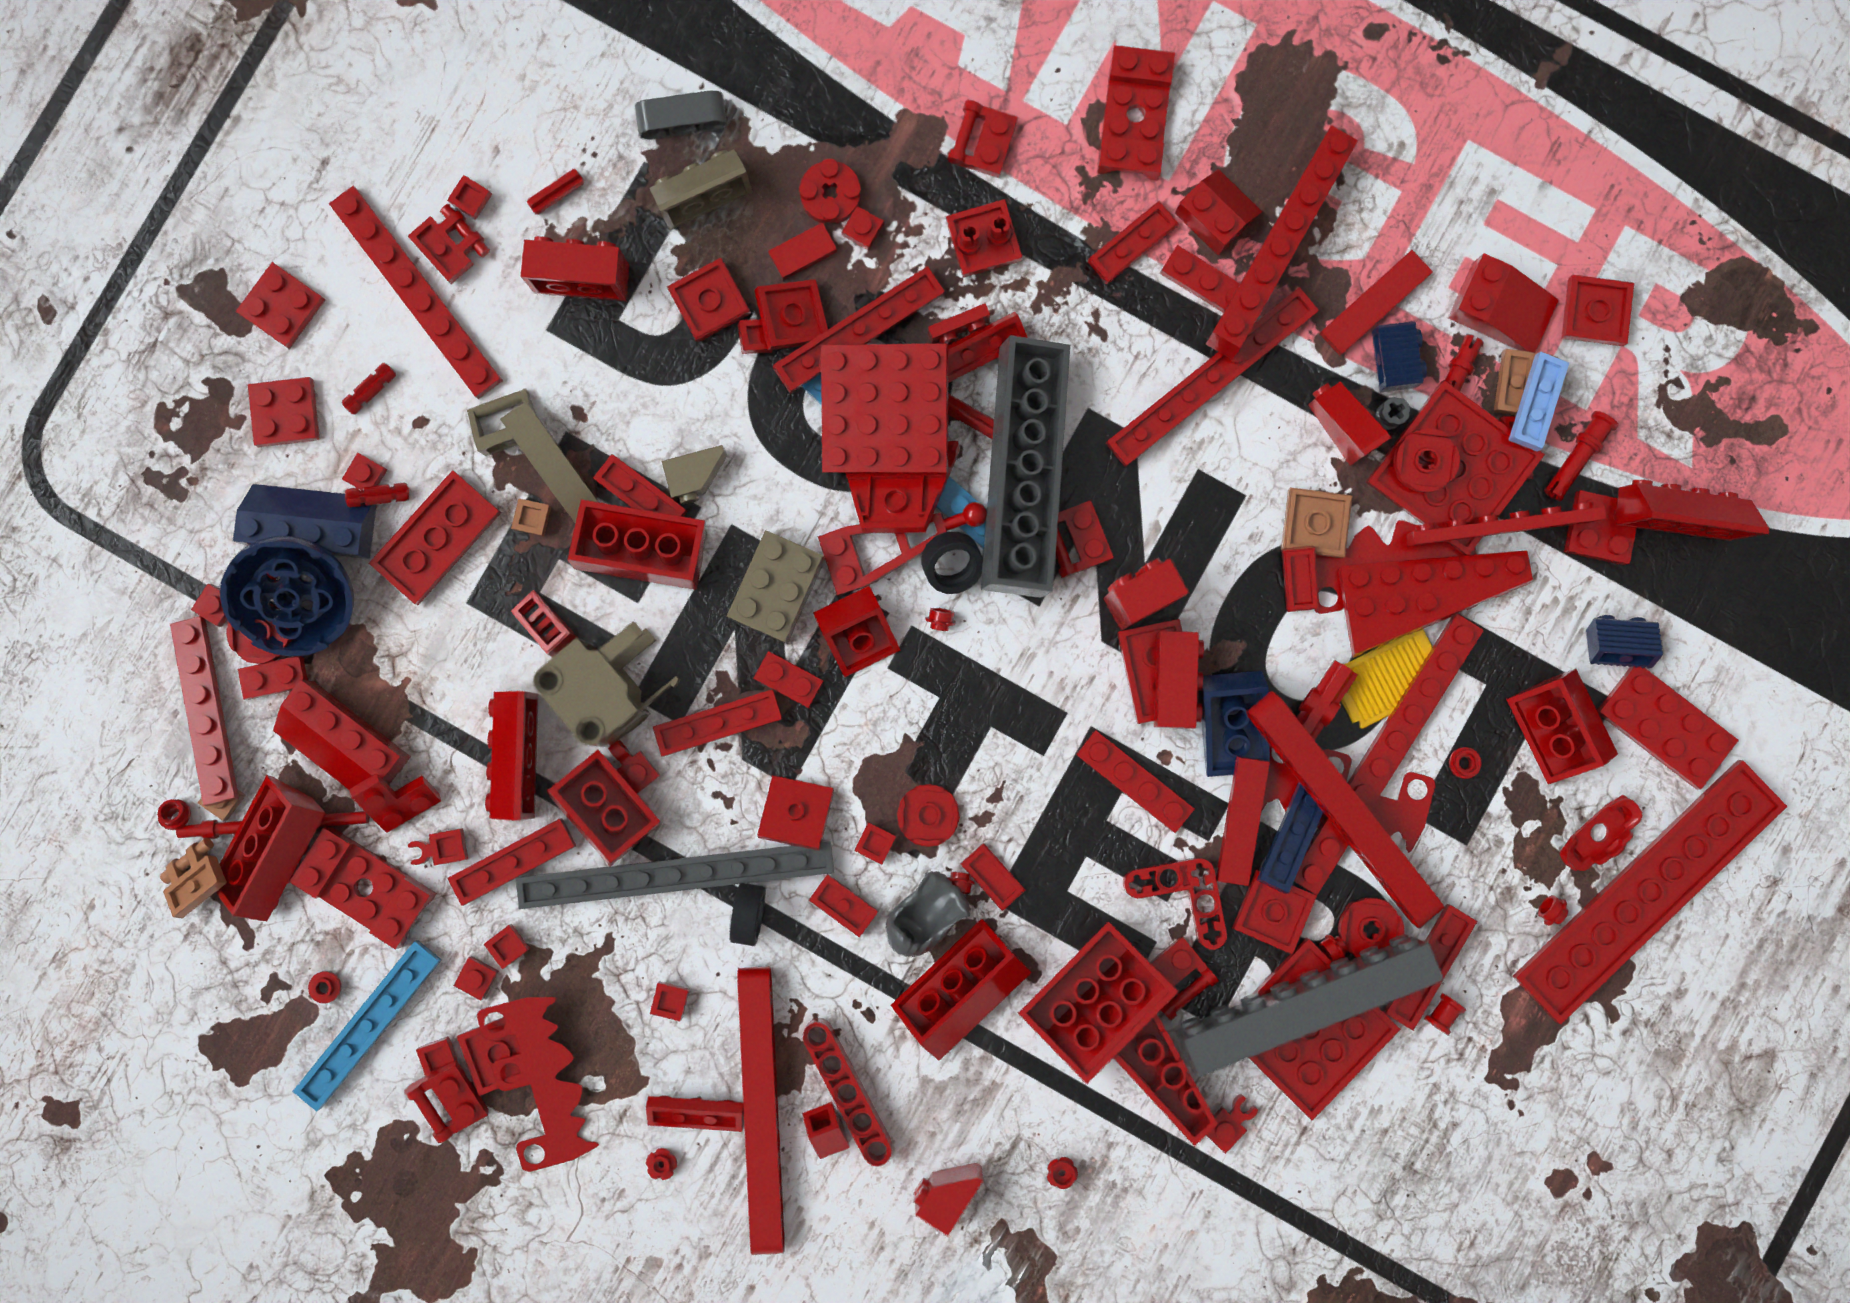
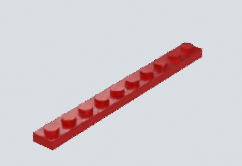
M1458 613L1452 615L1396 707L1347 782L1370 811L1484 631ZM1325 817L1314 834L1294 880L1295 883L1316 896L1349 846L1327 817Z

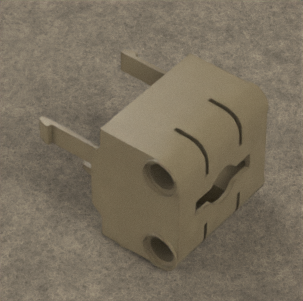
M633 621L599 650L593 644L576 638L535 672L533 685L579 742L588 746L610 747L644 722L650 715L646 707L670 687H677L680 679L677 676L674 677L643 704L641 703L642 691L623 667L647 647L651 646L656 639L647 628L642 631Z

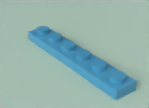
M419 940L414 941L292 1092L316 1112L321 1110L442 959Z

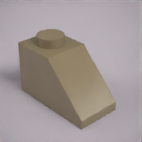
M723 445L661 461L670 496L675 502L680 501L681 504L693 503L699 500V495L706 494L727 458Z

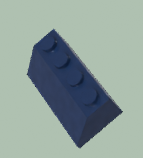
M252 484L236 512L233 542L247 546L268 537L293 536L312 541L335 556L370 559L377 504L365 505V503H361V506L348 507L345 494Z

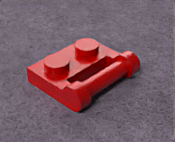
M966 100L963 107L965 114L954 148L949 151L947 160L952 164L1000 178L1018 116L982 106L973 100ZM979 118L985 121L974 155L970 156L965 151L975 120Z
M1091 500L1058 513V524L1065 522L1080 560L1072 564L1057 527L1055 555L1060 565L1058 571L1061 579L1114 558Z
M1182 936L1149 962L1173 987L1194 969H1197L1201 974L1198 979L1161 1009L1170 1022L1178 1016L1176 1013L1204 989L1209 985L1213 987L1219 982L1213 972Z
M457 1060L413 1082L404 1090L407 1098L410 1101L414 1100L433 1129L432 1135L437 1143L445 1142L456 1132L488 1116L489 1109L478 1095ZM432 1088L452 1120L444 1123L425 1094V1091Z

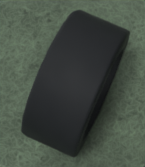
M959 531L945 532L935 536L927 543L922 552L921 565L929 584L936 591L945 594H958L969 590L978 582L982 575L983 558L976 542L969 535ZM952 550H963L969 553L970 560L960 572L953 575H940L936 572L935 565L938 559L945 553Z
M746 883L739 884L730 922L729 941L731 943L749 946L756 945L765 906L766 888L764 886Z

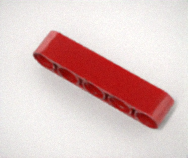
M824 1018L812 1019L803 1032L804 1044L864 1159L872 1166H882L891 1157V1138L832 1025ZM814 1027H821L825 1030L827 1038L824 1041L816 1042L810 1037V1030ZM831 1055L836 1056L841 1060L842 1066L837 1070H830L825 1066L824 1059ZM844 1084H850L854 1086L857 1093L853 1098H844L840 1094L839 1088ZM859 1113H866L870 1116L871 1123L868 1126L860 1127L855 1123L854 1117ZM876 1141L881 1142L886 1146L887 1150L881 1155H874L869 1150L870 1144Z

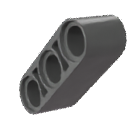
M710 90L646 99L635 104L638 135L642 139L651 140L720 130L727 126L724 99L720 91Z

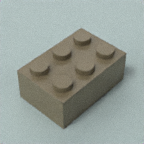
M765 530L726 617L788 644L824 564V556Z

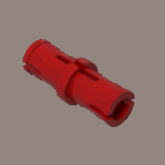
M1473 335L1464 336L1456 358H1452L1448 365L1450 370L1445 381L1461 391L1466 377L1472 374L1474 370L1472 365L1484 344L1477 337L1473 347L1470 349L1469 346L1474 338Z

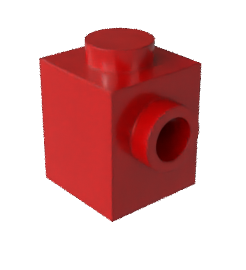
M832 1102L802 1113L808 1140L820 1159L850 1148L843 1121Z

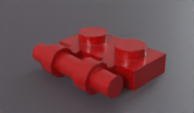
M446 204L440 209V213L446 218L438 224L430 216L412 231L408 237L444 278L452 284L474 265L467 257L469 252L475 251L482 258L490 252V249L484 243L483 236L478 231H473L469 227L465 216L460 211H455L450 204ZM454 230L464 238L458 245L449 237V234Z

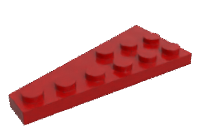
M1527 550L1340 566L1338 575L1352 658L1362 655L1365 651L1375 647L1386 645L1396 638L1412 634L1450 618L1453 614L1465 609L1474 608L1491 598L1500 597L1530 584L1533 577Z

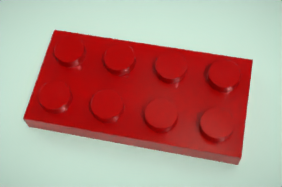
M452 470L374 556L369 564L412 603L419 605L502 512L458 473Z
M1630 667L1597 709L1598 714L1697 790H1701L1739 741L1646 668Z

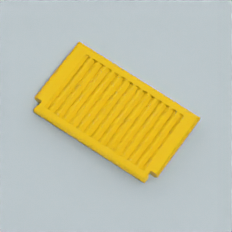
M1424 629L1396 638L1388 644L1344 664L1358 675L1341 700L1352 723L1358 721L1360 728L1364 729L1392 713L1432 649Z

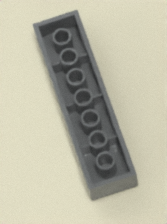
M1010 335L1000 346L981 590L1039 598L1053 592L1071 346L1069 344Z
M1407 934L1399 935L1390 939V945L1380 949H1378V946H1372L1360 951V957L1349 961L1348 958L1336 960L1329 964L1330 969L1320 973L1318 970L1308 971L1300 975V981L1290 985L1288 981L1278 983L1270 987L1271 992L1259 996L1258 993L1243 997L1240 1000L1242 1004L1229 1008V1005H1223L1211 1011L1212 1016L1201 1020L1199 1017H1193L1181 1023L1182 1027L1175 1031L1190 1068L1198 1077H1202L1443 981L1444 979L1429 943L1415 937H1408Z

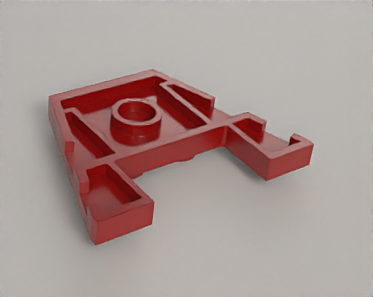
M948 441V472H845L863 533H926L959 454V441Z

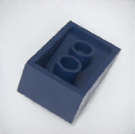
M1262 671L1203 676L1202 691H1199V698L1202 704L1201 724L1207 777L1233 775L1237 756L1270 762V745L1246 714L1251 707L1269 693L1268 684Z

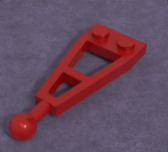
M971 502L965 506L962 513L945 519L942 513L933 514L930 524H935L937 534L913 548L910 546L906 533H895L901 555L867 575L864 574L852 538L855 535L868 534L863 533L860 524L846 526L818 536L837 596L867 587L920 556L927 543L937 535L966 524L971 527L983 525L986 521L987 510L983 504Z

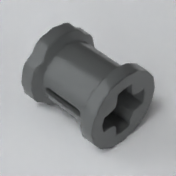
M1392 397L1376 409L1375 419L1385 430H1393L1409 418L1410 406L1405 399ZM1394 409L1397 415L1390 418L1388 412Z

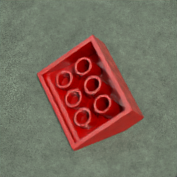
M1108 922L1018 1014L1088 1084L1178 991Z

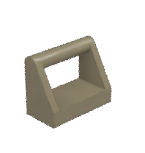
M526 388L467 409L477 451L485 457L518 444L506 428L484 435L479 418L524 403L525 401L534 410Z

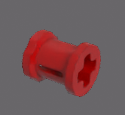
M1442 993L1439 996L1441 999L1432 1014L1426 1015L1424 1019L1449 1036L1451 1033L1450 1027L1460 1013L1464 1014L1466 1012V1009Z

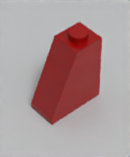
M1341 382L1333 387L1327 383L1313 393L1315 399L1308 406L1350 466L1391 438L1388 432Z

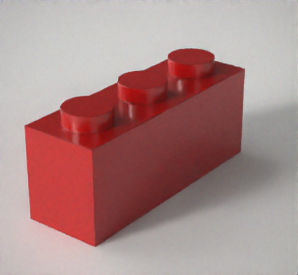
M1159 631L1156 633L1154 727L1195 729L1196 722H1201L1202 704L1197 703V691H1202L1203 673L1198 672V659H1203L1204 641L1199 640V632Z

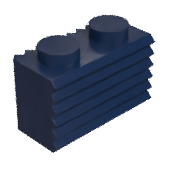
M1415 321L1378 325L1372 331L1380 392L1417 388L1427 376L1426 363L1420 359L1419 348L1422 347L1423 343L1421 330L1416 329Z
M1602 615L1594 618L1586 629L1590 664L1634 666L1635 668L1647 667L1649 669L1653 668L1663 656L1664 651L1662 650L1663 646L1661 645L1662 640L1660 639L1661 634L1658 622H1647L1642 617L1619 620L1615 619L1612 615Z

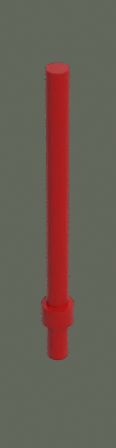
M365 811L324 814L320 827L369 823L370 816ZM204 820L201 824L185 825L177 829L176 835L177 838L202 837V839H217L219 835L235 834L242 821L218 822V820Z

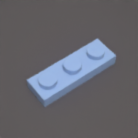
M1543 352L1535 355L1509 441L1534 451L1543 449L1569 362Z

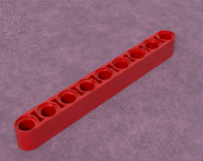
M1271 691L1251 707L1246 714L1254 726L1402 913L1414 926L1421 929L1444 909L1440 899L1284 701Z
M770 966L738 968L737 983L751 1255L784 1254L785 1234L772 972Z

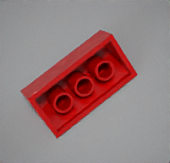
M1633 480L1632 485L1619 487L1616 525L1728 541L1769 534V526L1753 501L1738 498V493L1720 492L1718 495L1710 494V489L1691 488L1690 491L1681 490V485L1662 484L1661 487L1652 486L1653 481Z
M581 499L567 560L575 570L697 590L703 561L706 522L705 520Z
M300 679L280 705L273 731L347 789L353 788L376 773L390 785L411 758L405 751L314 681Z
M500 691L494 692V698L489 700L488 712L489 716L493 717V728L488 732L487 744L488 748L492 749V758L487 763L486 776L487 780H491L490 793L486 795L485 808L487 812H490V819L513 821L535 819L538 693Z
M266 775L220 862V867L227 883L216 891V894L233 916L265 922L268 921L273 910L278 906L279 899L286 885L292 878L301 857L306 853L308 844L316 829L320 827L325 814L312 797L273 776Z
M981 919L890 1006L917 1042L940 1061L1032 972L996 932Z

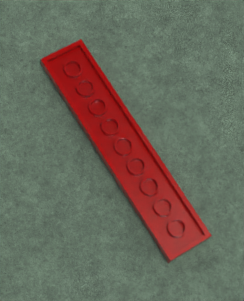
M1737 760L1512 977L1557 1024L1561 1025L1788 806L1743 760Z

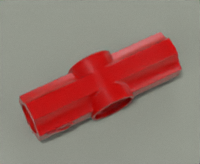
M1336 660L1332 662L1316 688L1313 687L1298 709L1300 712L1296 716L1314 741L1323 727H1327L1333 720L1341 706L1340 701L1358 676L1352 669Z

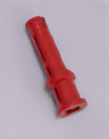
M1594 411L1592 413V420L1583 433L1580 432L1576 436L1577 445L1550 484L1544 489L1548 496L1554 499L1556 495L1555 499L1562 501L1592 455L1602 451L1605 439L1611 431H1615L1619 426L1618 422L1608 414L1601 411Z

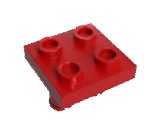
M1005 199L945 216L963 278L1022 261V254Z

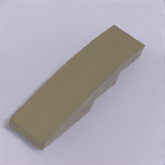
M527 401L500 418L520 449L575 523L581 499L599 502Z

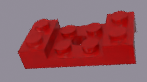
M1114 45L1111 55L1097 174L1119 170L1142 173L1150 180L1158 181L1162 167L1163 141L1175 52ZM1131 109H1138L1142 112L1144 118L1140 122H1132L1128 119L1127 112Z
M333 827L322 829L289 881L315 899H323L370 930L369 933L395 950L404 946L408 932L421 911L437 894ZM363 878L370 880L373 885V890L369 896L362 895L358 890V884Z

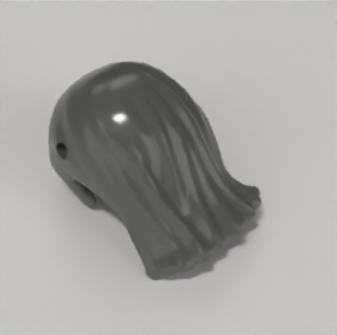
M938 871L925 873L918 888L900 902L888 915L886 932L890 947L897 954L905 957L920 956L936 947L949 933L954 924L970 916L971 908L969 907V901L966 900V895L961 893L960 888L953 885L952 881L948 880L945 874H941Z

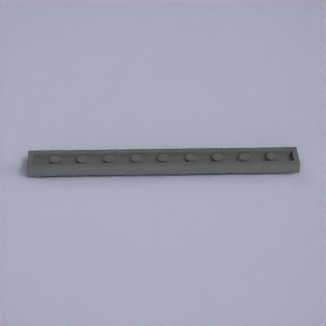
M831 841L821 843L820 851L791 845L516 877L519 909L830 874L834 873Z

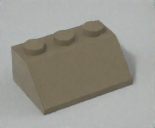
M735 149L729 152L727 150L719 151L711 157V160L702 164H691L684 168L683 173L674 177L665 176L655 182L654 186L650 187L651 193L669 230L753 192L745 167Z

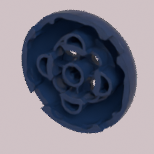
M268 537L246 546L231 560L223 574L220 585V600L223 612L234 630H239L252 641L251 644L255 647L282 656H304L317 653L329 647V644L346 630L354 608L353 587L344 566L327 549L299 537ZM267 573L273 576L274 578L280 577V579L272 580L268 577ZM307 575L312 581H304L300 576ZM305 600L312 601V609H305L302 602ZM270 603L276 605L279 609L272 607ZM266 619L271 621L272 624L276 625V631L281 637L292 639V641L283 648V642L277 640L273 635L267 640L266 627L261 623H256L255 620L265 621Z

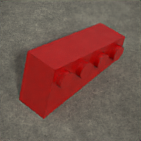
M1156 1014L1114 1057V1060L1195 1147L1218 1123L1158 1014Z

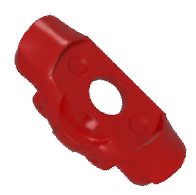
M1621 795L1606 804L1569 838L1560 851L1563 863L1575 871H1586L1595 863L1602 865L1609 859L1621 854L1627 842L1634 836L1631 830L1642 819V811L1639 806L1625 795ZM1601 823L1606 828V835L1602 840L1594 841L1591 837V830L1593 826Z

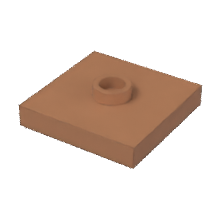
M1290 487L1287 495L1281 550L1313 545L1316 555L1345 558L1352 495Z

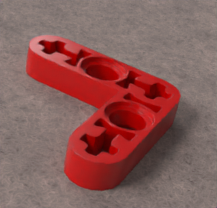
M1192 858L1133 869L1124 876L1123 888L1128 895L1134 898H1146L1187 890L1198 942L1210 950H1216L1225 944L1227 932L1215 870L1208 860ZM1200 863L1202 868H1207V873L1203 875L1204 885L1207 886L1211 883V889H1200L1194 892L1193 887H1200L1198 877L1192 876L1191 871L1196 870V864ZM1166 869H1172L1177 874V881L1171 887H1165L1160 882V875ZM1154 871V882L1158 888L1157 890H1152V884L1141 886V892H1137L1135 888L1129 887V883L1134 881L1135 875H1138L1141 880L1151 879L1149 872ZM1204 894L1210 895L1214 900V906L1209 912H1201L1197 907L1198 898ZM1217 915V921L1211 920V924L1215 931H1219V936H1216L1215 942L1211 943L1209 939L1203 938V934L1208 933L1207 922L1200 923L1199 918H1211Z

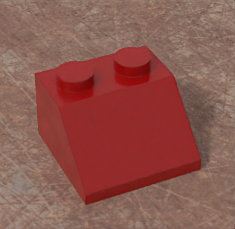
M1218 169L1201 180L1180 201L1175 215L1219 256L1262 211Z
M870 585L813 612L844 677L901 651Z
M971 1163L932 1172L928 1180L923 1177L913 1193L915 1195L913 1203H915V1216L948 1237L983 1182L982 1166L978 1163Z

